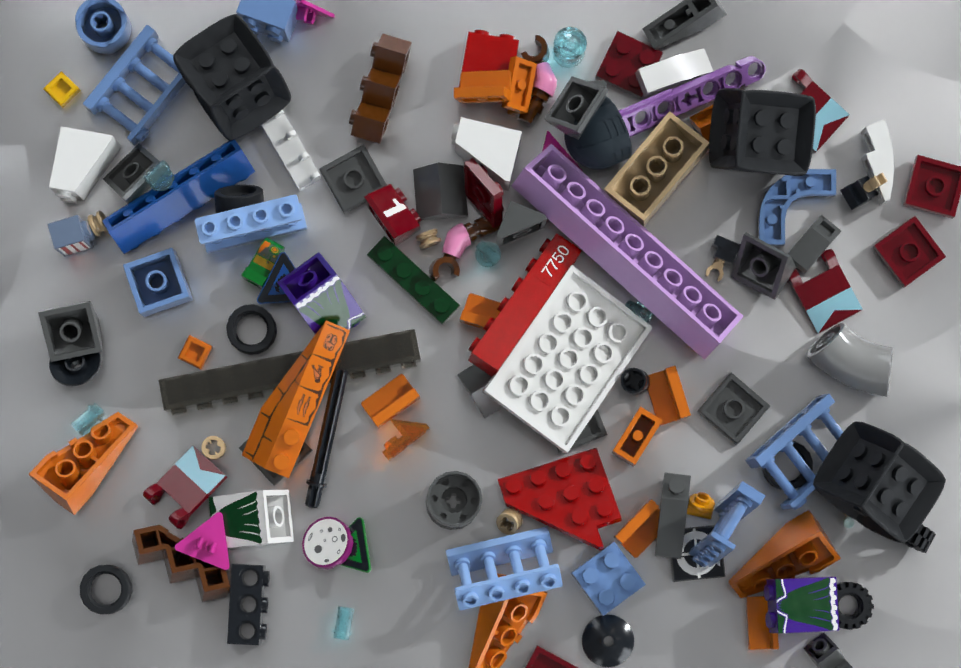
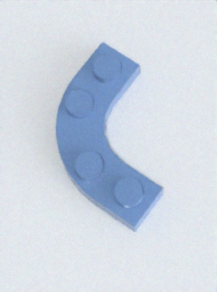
M808 169L804 176L785 175L774 183L765 194L760 205L758 239L772 246H784L785 217L790 204L801 197L835 196L836 169Z

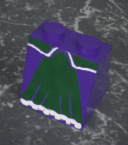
M319 252L277 282L314 334L318 332L326 320L346 329H351L366 318V315L339 276Z
M836 577L766 579L767 585L764 587V597L768 601V612L766 613L765 621L766 626L769 628V633L839 631Z

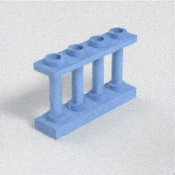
M295 194L195 219L199 242L205 244L207 253L261 241L266 237L273 238L307 229L302 204L299 203L298 197Z
M548 526L446 550L451 576L459 575L462 586L454 589L459 610L562 587L563 583L559 565H549L547 557L548 553L553 552ZM536 556L539 568L524 571L521 560ZM511 562L513 574L498 577L495 566ZM485 568L488 580L472 583L470 572Z

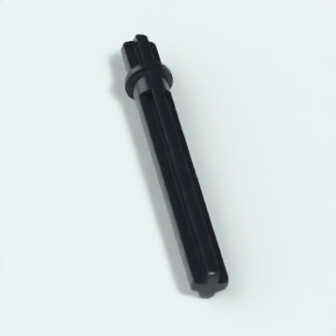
M336 368L333 372L310 480L306 481L309 487L305 505L311 508L319 507L323 488L327 487L325 483L326 472L348 376V371L341 368Z

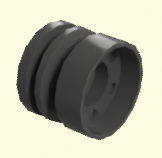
M459 471L445 472L436 477L430 485L425 501L426 510L431 520L439 527L448 530L462 529L471 524L480 511L482 504L481 489L476 480L466 473ZM451 496H456V501H460V504H457L454 509L451 508L449 503H446V500H450Z

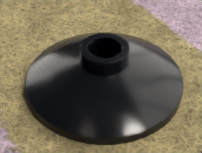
M100 352L53 362L49 361V369L53 378L63 385H82L90 381L99 371L101 355Z
M609 614L600 615L586 625L582 634V647L586 656L593 663L602 667H615L625 662L631 655L634 647V635L628 623L622 618ZM611 636L614 642L611 646L604 644L605 637Z

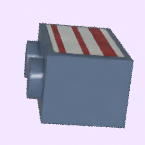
M78 215L47 224L54 249L64 257L94 248L92 240L96 239L90 225H88V222Z

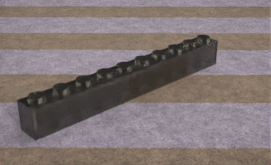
M415 329L346 342L335 369L347 370L350 379L356 380L365 378V373L376 371V375L390 373L393 367L401 366L402 370L417 367L416 363L421 362ZM303 351L160 379L158 381L164 411L171 412L172 416L187 413V408L197 407L199 411L213 408L212 403L223 402V405L238 403V398L248 396L249 400L264 398L263 393L275 390ZM332 373V376H331V378H330V381H329L328 385H331L333 373Z

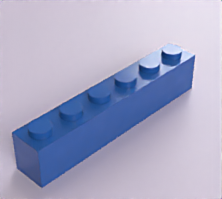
M231 140L102 221L123 254L130 250L136 249L141 243L152 236L160 234L163 229L171 224L179 222L190 212L203 207L206 202L214 198V192L219 188L244 181L255 170L236 140Z

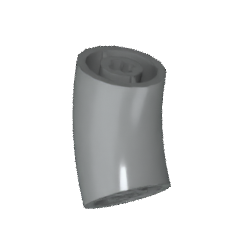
M840 323L825 332L808 350L807 357L818 368L837 381L866 393L888 396L893 355L892 347L878 345L865 340L850 330L844 323Z

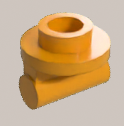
M706 493L692 494L689 498L687 514L711 520L715 502Z

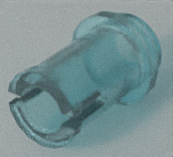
M97 403L89 404L87 406L88 409L75 421L71 422L76 431L79 430V434L83 435L98 420H103L105 412Z
M338 606L335 630H332L334 633L333 638L349 640V636L353 634L350 633L355 609Z

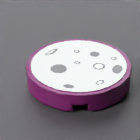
M324 517L317 519L304 533L302 541L303 554L307 561L320 569H333L338 564L344 563L351 554L354 543L353 536H351L348 525L337 518Z

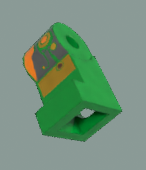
M266 237L249 266L242 273V278L262 289L279 254L285 251V247Z

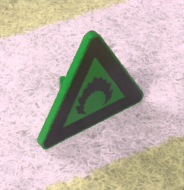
M359 517L349 526L354 543L351 554L341 566L369 573L371 571L365 525L364 520Z

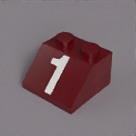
M389 184L364 196L366 206L396 247L421 230L419 222L422 220L414 208L409 210L404 202L407 198L399 187L394 189Z

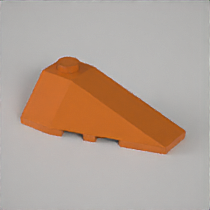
M117 412L92 427L91 431L78 440L75 437L68 442V446L58 452L52 451L47 454L29 473V476L56 503L75 515L94 494L138 426Z
M807 510L787 522L728 582L739 597L744 598L764 591V587L767 585L766 579L795 578L796 575L808 571L811 575L820 572L840 560L841 557L810 510Z
M497 573L498 577L506 576L504 574ZM541 591L480 606L469 668H500L507 659L506 652L515 641L518 644L523 637L520 633L528 622L533 623L537 618L547 592Z

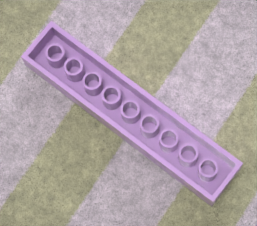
M552 144L533 159L511 185L704 360L743 318L741 313Z

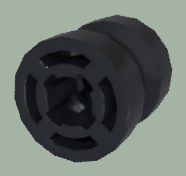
M629 368L621 375V386L628 393L643 394L650 386V377L641 369Z

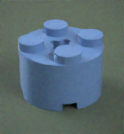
M86 0L79 7L75 15L78 35L86 46L94 52L112 55L123 48L130 38L132 30L130 20L122 6L115 0ZM101 23L104 24V25L107 24V26H106L105 28H104V27H101V28L99 27V25H100Z

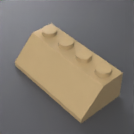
M669 111L608 183L604 191L642 226H645L706 154L710 142Z

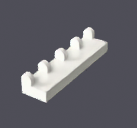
M283 110L261 124L299 191L322 179Z

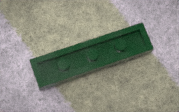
M385 236L367 254L375 264L442 325L460 307L450 295Z

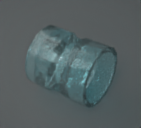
M566 27L558 31L552 49L553 58L557 64L562 67L571 68L581 63L587 46L584 33L575 27Z

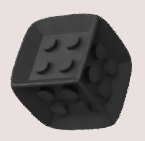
M237 14L227 16L212 24L185 42L173 54L174 63L188 86L193 89L197 100L211 121L229 141L238 139L265 123L284 109L291 101V93L282 74L274 66L272 59L259 39Z
M738 88L720 89L716 94L712 109L709 136L710 166L715 169L790 176L806 175L810 166L816 122L815 99L812 96L769 90L744 91Z
M856 421L849 425L838 438L821 464L813 485L831 504L864 527L892 541L905 543L916 533L941 495L946 479L943 473L931 461L911 445L887 431L864 422Z

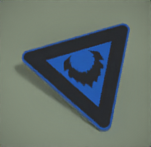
M285 252L279 254L257 297L259 304L291 302L277 283L296 269Z

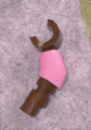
M535 35L536 45L542 48L537 56H530L526 51L521 53L523 59L537 63L528 113L520 114L518 119L527 123H532L535 115L542 113L544 109L542 104L547 103L549 97H553L557 87V79L550 64L547 62L550 55L549 48L545 39L540 35Z
M481 217L474 220V224L470 222L464 225L459 223L452 227L446 234L442 249L444 256L434 260L429 267L430 278L436 281L440 277L438 269L443 263L451 268V275L459 276L460 268L456 259H460L466 247L470 246L472 241L477 240V236L482 238L499 230L500 225L494 228L487 219Z

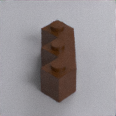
M382 34L379 42L374 41L370 56L374 57L373 65L368 76L364 75L359 90L363 91L362 100L358 109L352 110L349 124L353 125L352 136L378 144L381 143L389 123L388 118L391 109L394 107L400 88L399 84L402 74L407 66L412 42L387 34Z
M161 525L133 530L132 543L138 565L164 559L170 584L196 578L202 602L228 596L230 584L226 570L175 550V545L184 538H178Z

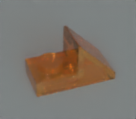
M390 419L402 437L398 439L394 436L383 445L386 449L382 453L391 461L429 431V426L426 423Z

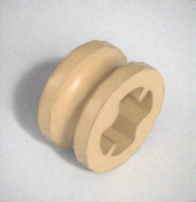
M97 211L96 216H88L90 228L97 237L101 236L103 231L108 233L102 221L106 218L102 211Z
M437 229L428 230L416 236V240L421 242L419 245L420 250L441 242V238L436 236L438 233Z
M209 436L203 441L201 449L207 458L216 460L225 454L226 445L221 438ZM212 441H217V445L221 447L219 453L215 451L216 455H210L211 450L207 449L208 443L213 444Z
M507 508L497 517V527L504 534H514L522 526L523 518L517 510Z

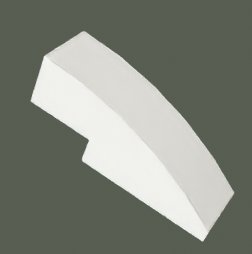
M703 48L638 69L635 74L643 95L646 97L661 90H668L713 72V69Z
M885 119L868 125L861 131L869 153H866L861 158L867 175L871 179L883 172L887 179L886 183L876 188L879 193L876 196L879 205H883L890 200L894 176L893 148Z

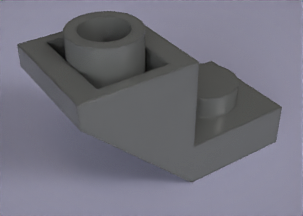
M823 215L814 222L788 253L791 255L796 268L804 274L841 232L839 228Z
M825 633L821 634L804 648L818 668H853L845 660L837 645Z

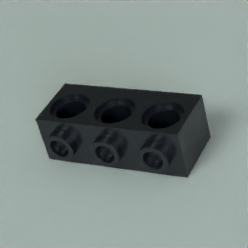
M232 564L227 644L261 645L262 640H266L267 624H263V613L268 612V597H264V589L269 587L270 571H266V565ZM249 570L254 571L258 577L257 582L252 586L247 585L244 581V575ZM246 597H252L256 602V607L252 612H247L243 608L242 603ZM245 623L251 624L255 630L253 637L249 639L241 634V628Z

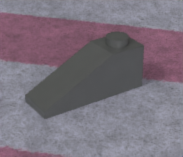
M684 0L642 29L653 48L657 50L708 28L727 14L719 0Z
M664 473L655 556L681 559L689 499L690 475Z

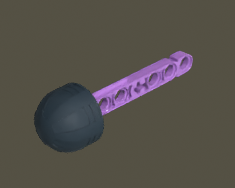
M749 56L736 61V65H727L621 110H618L615 104L606 97L579 140L564 134L566 148L572 158L585 167L603 169L613 166L631 157L632 145L630 137L657 126L669 111L678 117L682 113L715 100L716 94L720 89H739L742 85H750L764 76L766 66L758 58ZM757 63L758 68L756 72L748 75L749 66ZM734 72V81L727 85L725 83L727 75ZM708 82H712L713 88L711 92L704 94L703 87ZM685 94H689V96L686 97V102H683L682 100L685 98ZM667 101V110L663 113H658L660 103ZM645 111V119L640 123H635L637 113ZM575 119L574 125H577L579 121Z

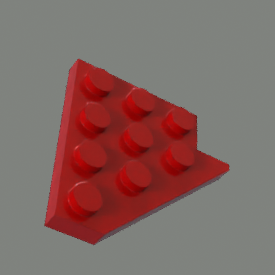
M597 448L498 479L507 507L513 508L598 550L604 549L598 529L622 521Z

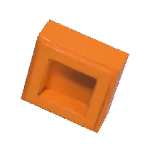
M189 335L178 359L202 370L213 346Z

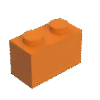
M640 406L613 449L612 454L634 467L663 420Z

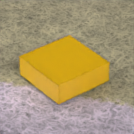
M62 71L43 88L62 108L81 91Z

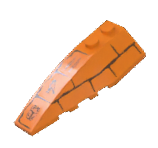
M327 320L324 322L261 407L242 456L264 469L286 478L290 477L349 335V329Z

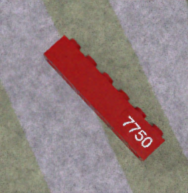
M557 233L552 240L548 238L539 249L542 253L538 260L533 257L525 269L528 274L524 280L520 277L511 289L514 294L510 299L507 297L503 299L497 308L500 312L497 318L491 317L483 328L486 333L482 339L476 337L468 349L472 352L468 361L491 377L499 371L569 267L574 265L582 252L580 248Z

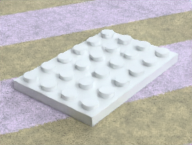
M571 265L499 371L492 376L482 392L562 452L568 453L653 327Z

